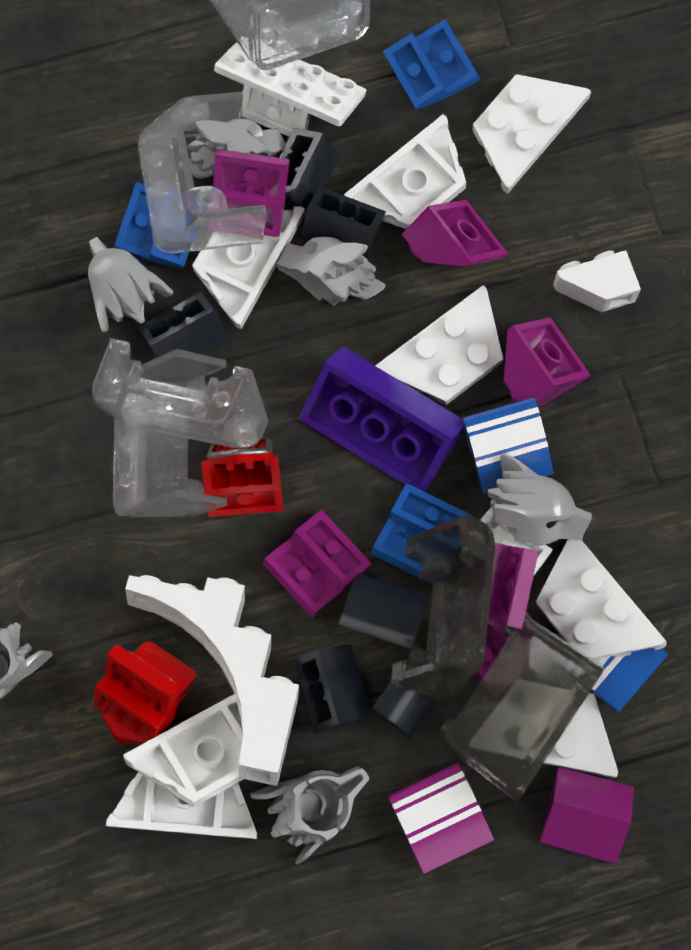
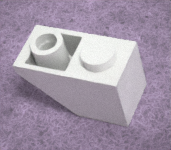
M626 250L618 253L606 251L597 255L594 260L582 264L580 261L567 263L557 271L553 283L556 291L600 312L634 303L641 290Z

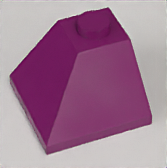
M467 200L427 206L402 234L409 243L411 252L420 258L422 262L467 267L503 259L508 254Z
M551 317L513 325L508 329L504 382L515 402L534 397L537 406H543L591 376Z

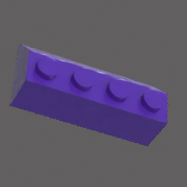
M341 347L325 361L299 417V420L399 482L404 485L407 483L424 492L450 455L465 428L462 418L345 347Z

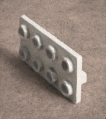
M242 36L217 61L214 68L216 73L244 85L238 111L239 115L270 129L278 128L280 133L290 137L294 128L307 130L311 115L336 126H341L366 94V89L358 86L354 81L326 72L318 65H311L301 61L292 54L276 50L253 37Z

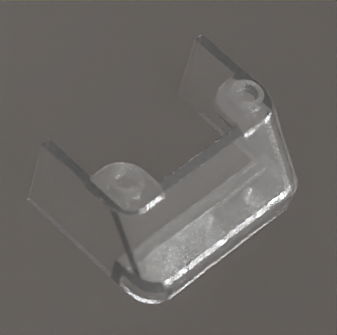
M242 91L181 98L142 130L138 136V154L153 242L162 252L181 253L263 243L266 217L265 205L228 209L226 197L221 190L212 186L194 187L185 137L201 134L195 128V121L212 120L226 122L234 118H242Z
M175 349L121 375L115 389L113 505L115 512L119 516L132 518L193 517L227 506V498L206 495L203 484L199 480L188 479V412L196 409L206 397L205 376L226 368V360Z

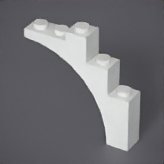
M129 575L125 588L128 605L156 613L183 628L206 648L224 672L234 692L242 724L239 778L277 786L298 702L299 685L293 684L291 680L281 676L264 677L271 652V634H267L262 629L254 626L238 627L245 602V585H240L230 578H207L204 591H201L187 583L173 585L161 582L158 578L149 575L141 577Z

